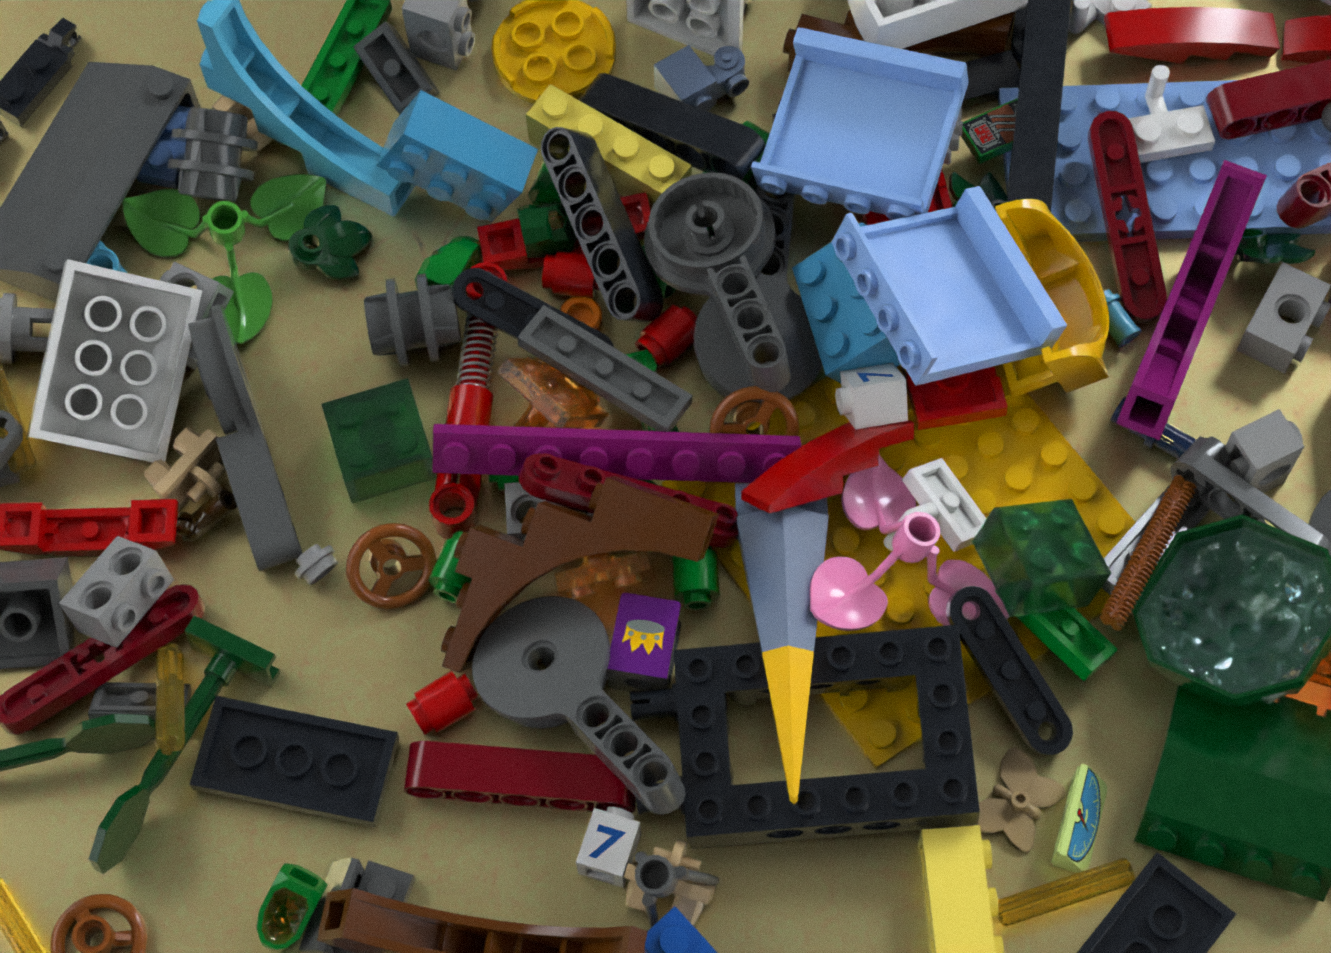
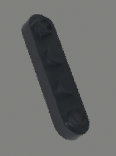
M467 269L461 272L453 282L452 293L458 308L517 340L521 332L541 307L545 305L614 347L610 338L602 332L483 269ZM475 283L480 286L482 294L479 299L472 300L466 295L468 284Z
M975 586L965 587L954 592L946 605L947 619L950 625H959L960 641L1025 744L1035 753L1042 755H1054L1065 750L1072 740V723L993 597L986 590ZM966 602L972 603L976 608V616L972 620L966 619L962 614V607ZM1043 722L1048 723L1052 728V735L1047 740H1043L1038 734V728Z

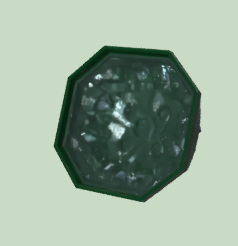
M1241 514L1178 532L1158 561L1152 574L1149 575L1150 579H1147L1148 582L1144 583L1146 586L1142 588L1141 596H1137L1139 599L1135 601L1134 609H1131L1149 666L1184 689L1200 695L1203 700H1213L1231 707H1247L1259 701L1271 704L1276 699L1285 695L1298 694L1312 677L1321 660L1330 652L1331 556L1327 548Z

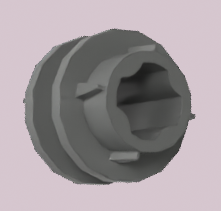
M190 108L185 129H172L171 133L172 139L186 142L184 160L168 159L167 165L168 169L179 171V194L236 202L241 180L253 181L255 173L254 171L240 168L242 151H257L258 149L257 141L246 138L248 120L246 116L221 110Z
M418 274L417 291L399 293L396 280L393 278L386 279V293L365 297V316L373 355L397 354L399 366L402 367L409 365L408 350L427 347L430 361H440V347L461 342L452 285L429 286L426 274Z

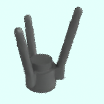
M644 851L635 854V860L638 863L635 869V880L637 886L644 892L642 903L646 907L651 927L659 921L656 906L657 899L669 896L676 889L679 880H688L706 885H717L719 883L717 876L686 869L684 866L674 867L671 862L660 855L648 856Z

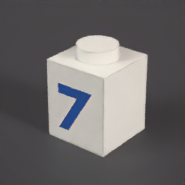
M893 363L840 371L841 388H837L835 392L837 409L840 415L846 416L855 430L908 421L906 378Z
M607 807L606 811L594 808L576 860L578 874L624 888L627 880L623 878L628 863L632 864L641 837L640 822L634 820L635 816L632 813L617 807Z

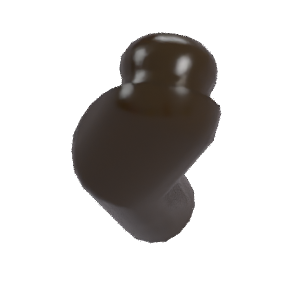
M222 490L192 514L186 511L178 513L176 535H181L184 541H197L237 508L234 494L230 491Z

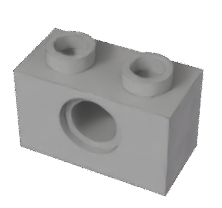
M405 0L401 9L409 48L414 56L457 70L463 56L468 57L471 54L475 43V33L472 32L470 24L472 11L468 8L467 0Z
M1282 262L1245 330L1237 351L1285 374L1293 359L1302 362L1312 343L1313 338L1306 335L1310 325L1319 328L1331 306L1330 303L1324 301L1331 285ZM1280 316L1289 317L1295 323H1287L1284 320H1282Z
M1280 409L1233 431L1225 445L1226 452L1231 457V463L1227 468L1263 493L1284 484L1305 447L1298 427L1292 421H1287Z

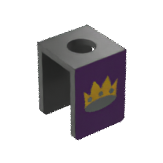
M631 593L621 594L610 647V660L606 671L609 689L626 692L670 689L674 669L673 650H677L681 631V621L679 620L680 602Z

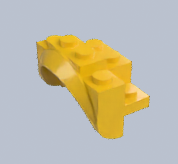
M1020 199L995 206L998 216L1067 324V327L1052 349L1048 346L1041 349V355L1003 364L1011 392L1015 397L1059 382L1065 392L1068 393L1109 378L1102 358L1109 331V311L1101 283L1085 252L1070 232L1054 217L1044 202L1036 199Z

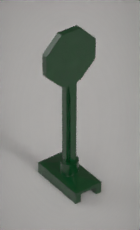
M194 615L186 627L185 633L191 650L211 659L204 670L205 677L146 767L140 784L135 785L117 797L100 823L89 856V860L96 871L104 874L123 860L141 831L150 802V795L163 782L214 702L215 697L223 686L227 687L236 672L270 688L273 686L280 674V669L272 666L276 659L274 653Z
M111 714L81 721L65 734L64 738H48L0 750V772L55 759L68 752L112 754L142 747L159 734L158 724L148 715Z

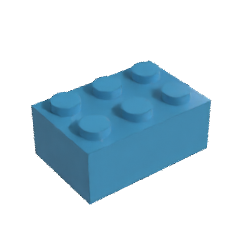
M420 90L394 121L376 166L386 170L395 180L410 182L425 189L428 195L436 200L449 201L465 209L466 213L475 219L493 222L522 194L538 149Z
M863 222L859 223L860 227L867 226ZM831 242L792 267L826 376L841 384L840 371L893 363L896 367L901 365L897 353L885 333L878 327L874 314L864 297L858 293L854 280L844 263L837 257Z

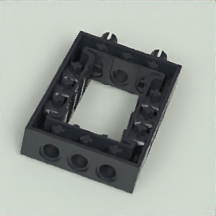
M959 625L815 638L809 695L840 692L841 697L849 696V691L887 688V692H897L909 686L913 676H916L917 711L921 722L923 763H925V769L800 779L798 801L795 804L789 799L786 781L733 785L734 777L728 744L730 726L727 717L726 693H728L733 701L744 705L756 704V699L770 698L760 642L673 650L676 683L672 684L671 689L630 691V701H632L630 708L633 721L674 717L675 721L679 723L682 776L679 777L685 787V798L676 810H681V813L685 814L686 837L691 849L978 825L980 809ZM655 783L652 787L658 786L661 783ZM636 798L638 814L651 812Z

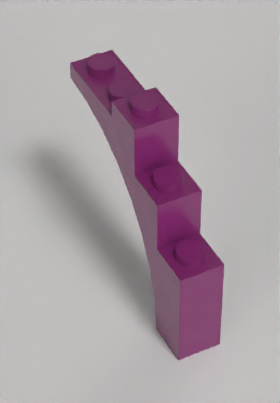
M1227 160L1223 161L1116 424L1160 440L1267 175Z

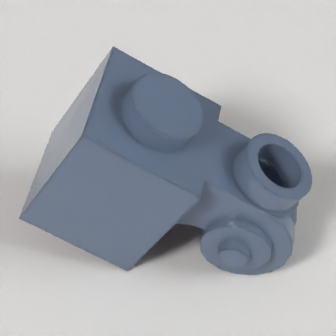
M690 45L654 64V88L658 93L705 111H710L713 105L717 104V99L726 94L729 97H736L749 86V80L745 75V57L742 51L733 46L719 48L714 54V65L711 66L704 65Z

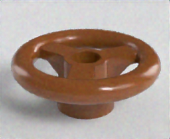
M748 386L730 393L718 404L711 417L709 433L767 435L770 427V417L777 407L785 419V436H798L799 418L793 404L780 392H768L757 386ZM749 400H763L761 404L757 402H745ZM745 402L735 410L733 422H724L729 412L735 406ZM751 422L760 423V426L754 430L746 428Z
M401 523L382 524L366 531L353 544L346 561L347 581L353 593L367 605L387 610L402 608L420 599L430 588L431 584L428 579L437 561L436 553L430 540L418 529ZM384 538H405L413 542L421 554L407 556L399 542ZM367 549L370 550L368 555L369 563L377 576L371 590L365 586L360 576V562ZM390 559L397 560L392 567H383L386 561ZM422 570L420 578L409 590L398 595L386 596L393 580L399 579L404 572Z
M94 894L74 902L61 914L53 928L50 941L51 953H66V936L69 928L76 920L77 923L72 931V942L81 953H109L112 948L130 946L132 947L129 953H145L147 929L141 913L126 899L112 894ZM98 908L115 910L126 918L131 930L116 932L104 918L92 915L90 910ZM97 933H103L102 942L97 946H90L91 938Z

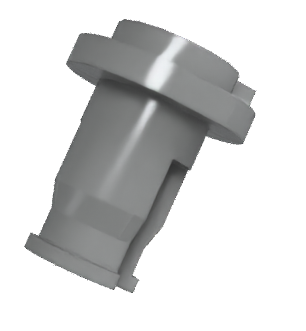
M3 293L2 298H0V363L13 364L15 351L45 352L48 337H32L33 323L51 324L54 309L17 307L16 294Z

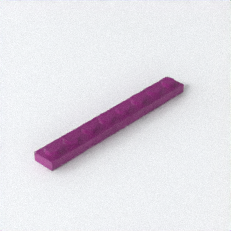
M434 424L432 473L519 476L527 457L532 454L547 453L555 457L640 480L752 483L775 463L800 448L801 440L800 436Z

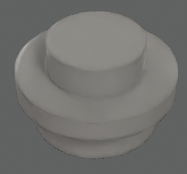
M315 544L297 558L296 562L300 567L294 574L298 579L304 578L309 585L316 583L338 564V561L333 556L335 550L331 545L321 549L318 544Z

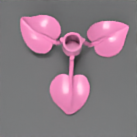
M880 454L879 466L849 475L841 497L846 517L855 527L861 530H872L879 527L880 532L884 535L896 532L892 539L893 551L869 576L865 568L854 559L837 556L824 561L816 569L810 582V611L818 621L833 629L843 631H856L872 626L883 615L888 604L886 594L874 583L896 560L900 559L904 562L915 563L923 560L925 557H927L928 582L935 586L928 597L929 608L937 621L943 626L950 625L946 616V605L951 595L959 589L970 586L986 590L993 597L1006 619L1012 615L1009 609L1010 605L1004 603L996 594L997 586L972 564L961 560H947L939 567L936 574V556L940 550L934 545L940 537V526L934 517L925 512H914L905 516L903 521L898 522L905 511L916 507V500L903 483V478L886 464ZM966 602L962 607V614L966 619L972 620L976 616V608L969 602Z

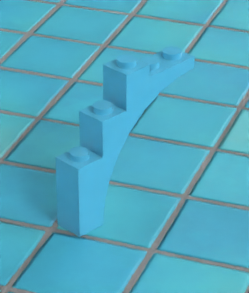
M239 0L207 1L201 8L197 19L206 46L199 65L207 87L250 108L258 132L301 152L308 175L324 177L326 184L395 217L416 185L410 182L395 180L386 170L376 166L383 147L352 128L328 110L290 75L261 41L246 17Z

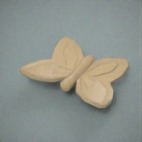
M1014 747L1008 749L1001 760V779L1008 789L1000 784H996L993 788V793L1002 799L987 798L979 803L980 815L978 825H980V830L983 833L993 834L1004 831L1012 844L1022 852H1029L1033 848L1036 833L1032 818L1040 819L1042 813L1039 808L1051 807L1064 798L1066 791L1064 786L1053 779L1037 776L1036 766L1026 753Z

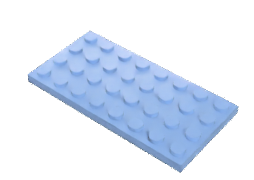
M1237 80L1166 83L1163 98L1167 110L1173 111L1204 105L1215 144L1211 151L1140 163L1156 239L1193 238L1224 160L1267 175L1245 229H1264L1268 234H1331V216L1305 228L1297 229L1286 225L1279 218L1276 206L1280 197L1301 175L1331 162V132L1323 126L1321 119L1226 140L1222 139L1219 135L1207 105L1206 96L1214 88ZM1148 83L1063 86L1051 213L1077 242L1108 241L1088 144V130L1093 119L1105 111H1117L1124 114L1127 118L1150 115L1145 99ZM999 88L998 106L1016 99L1018 88ZM1012 150L1003 154L1007 192ZM1122 196V210L1116 216V219L1125 221L1129 231L1127 236L1132 237L1131 225L1138 215L1128 211L1125 198Z

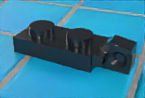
M62 18L50 29L49 35L43 33L38 37V40L35 39L0 80V115L22 127L73 67L71 63L75 55L73 48L82 39L74 23Z

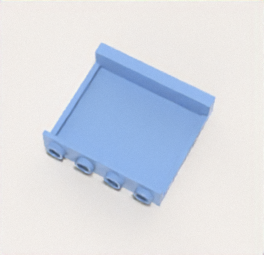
M798 27L793 40L796 56L760 163L753 161L751 165L757 185L772 194L794 193L801 195L811 203L826 204L827 201L844 205L849 211L858 214H868L869 211L885 214L890 220L928 213L969 83L966 63Z
M980 186L965 189L955 207L860 227L854 215L848 213L845 215L831 242L837 257L844 263L855 282L858 293L864 297L876 318L878 327L887 336L897 353L901 366L907 370L915 386L1041 355V349L1048 346L1052 349L1067 327L1063 317Z

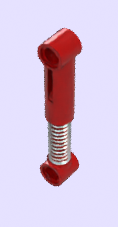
M483 262L471 267L483 269L508 282L504 270L497 264ZM475 283L467 285L466 295L470 299L477 300L481 297L479 285ZM466 313L463 345L461 346L462 352L460 353L461 359L459 360L460 366L458 367L459 373L457 374L458 380L456 385L450 389L445 424L489 426L494 395L488 387L491 386L489 380L492 379L490 373L493 372L491 366L494 365L492 359L495 358L493 352L496 351L494 345L497 344L495 338L498 337L496 332L498 329ZM437 473L435 490L429 500V510L438 535L445 540L451 539L456 531L468 533L470 527L478 525L477 506L482 474H461L460 483L458 484V474ZM452 507L464 509V512L458 517L449 518L444 516V513Z

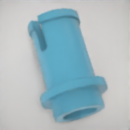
M1108 289L1104 291L1109 311L1108 332L1120 348L1133 341L1142 330L1137 327L1120 304L1121 296L1113 294Z

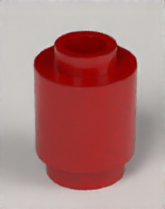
M557 251L556 255L546 254L542 273L543 289L552 290L554 295L595 299L596 292L600 291L584 254Z
M671 305L640 331V338L635 341L637 351L647 349L655 360L657 369L663 364L670 365L694 344L693 336L697 316L685 306L679 308L676 305Z
M451 670L414 693L415 698L407 702L406 705L424 735H427L433 730L439 733L474 712L476 709L471 702L479 698L465 673L456 678Z

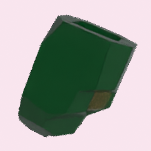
M560 202L544 205L528 204L517 208L528 258H545L546 254L556 255L557 251L572 252L581 246L565 208Z

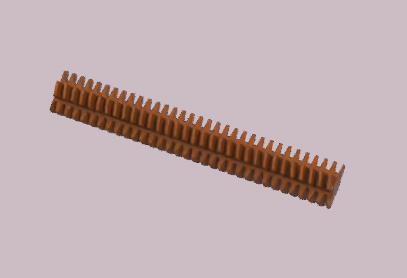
M1181 475L1173 477L1174 479L1162 498L1163 500L1160 501L1156 513L1153 514L1154 517L1151 518L1152 521L1149 522V525L1146 527L1147 529L1144 531L1145 534L1142 535L1143 538L1139 540L1140 542L1135 547V551L1130 557L1131 559L1128 560V564H1126V568L1123 570L1124 572L1121 573L1119 581L1116 582L1117 585L1114 586L1112 594L1109 595L1108 603L1102 608L1101 621L1104 625H1111L1115 631L1122 630L1121 627L1125 626L1124 622H1127L1126 618H1129L1130 609H1134L1133 605H1136L1135 601L1139 599L1137 596H1141L1140 592H1143L1142 588L1146 586L1144 583H1147V579H1150L1151 570H1154V566H1157L1158 557L1162 556L1160 553H1163V549H1166L1167 540L1171 539L1170 536H1173L1172 532H1175L1174 528L1180 522L1178 519H1182L1183 511H1186V507L1189 506L1188 503L1191 502L1190 499L1193 498L1192 495L1195 494L1193 489L1197 486L1192 482L1185 481Z

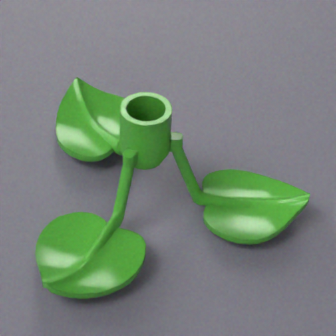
M294 174L277 177L263 183L255 190L250 200L252 211L261 219L250 216L246 210L241 211L236 204L230 201H220L209 208L207 215L202 217L203 222L198 226L200 222L198 205L191 196L179 194L176 189H161L140 196L126 197L122 205L127 226L135 240L147 252L158 257L171 258L182 255L187 249L189 237L198 238L209 227L213 241L220 246H224L226 249L231 276H217L212 279L234 291L224 312L236 344H243L254 338L263 329L269 319L273 304L271 288L261 274L250 272L239 276L234 245L238 244L245 235L244 223L257 228L268 225L269 232L274 238L289 242L290 237L296 231L303 229L306 215L312 210L324 206L326 180L324 177L316 175Z

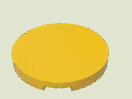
M524 0L509 10V15L502 21L492 38V58L498 78L512 94L532 104L537 101L550 84L578 100L599 73L611 75L616 61V40L610 21L598 7L593 8L579 0Z

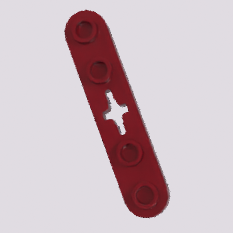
M1105 111L1093 119L1088 130V144L1117 290L1121 296L1120 304L1131 319L1137 323H1148L1155 320L1162 313L1167 302V292L1134 129L1130 120L1124 114L1117 111ZM1122 196L1125 198L1128 211L1138 215L1131 225L1132 237L1127 236L1129 231L1125 221L1116 219V216L1122 210Z
M547 453L532 454L527 457L519 474V483L528 494L542 500L593 514L594 510L589 509V503L597 483L604 484L606 477L617 476L720 514L709 546L728 548L733 546L738 539L736 525L738 513L731 505L712 501L687 494L683 491L673 490L605 471L594 466L555 457Z
M187 584L175 585L165 590L117 648L91 637L0 695V726L7 733L14 735L23 734L35 728L183 634L194 615L202 619L205 613V604L198 591L193 586ZM104 654L105 659L97 663L95 658Z

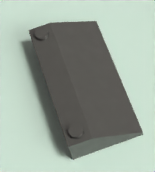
M87 63L0 207V281L56 302L66 260L87 263L177 107L200 108L191 79L153 65Z

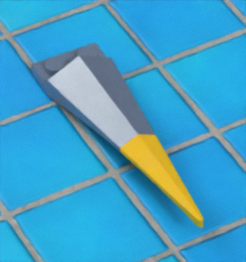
M735 483L738 543L770 692L789 799L795 804L798 801L817 629V619L810 611V582L814 572L824 562L829 518L827 498L769 514L741 500V491L750 483Z

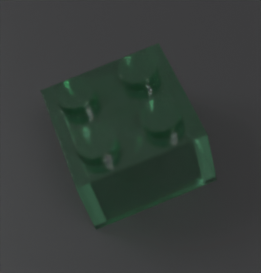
M408 378L321 404L352 504L436 479L437 473H432V453Z
M1072 499L993 508L972 541L1010 617L1086 607L1112 574Z

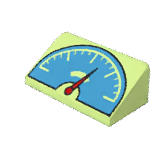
M1085 764L1077 766L1071 779L1051 860L1054 867L1079 874H1086L1088 872L1107 794L1106 783Z

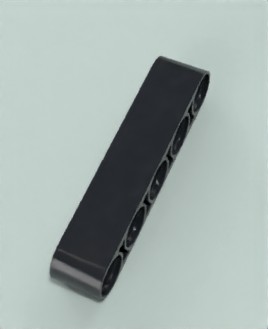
M599 73L578 99L691 164L692 167L706 173H722L742 180L750 170L752 162H756L765 149V143L760 135L743 124L607 73Z
M563 127L549 129L541 141V154L609 312L618 320L653 321L662 312L664 304L663 295L596 141L586 132ZM603 219V227L601 229V221ZM620 258V265L617 268V261ZM635 296H636V297H637V304H636V306H635V308H634V298H635Z

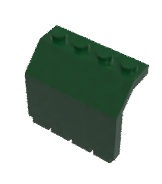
M1192 674V676L1202 678L1199 675ZM1177 685L1160 760L1146 805L1137 826L1134 842L1324 902L1331 887V709H1326L1324 716L1316 715L1317 705L1288 696L1280 697L1277 702L1273 701L1271 704L1259 701L1247 707H1231L1213 700H1203L1200 695Z

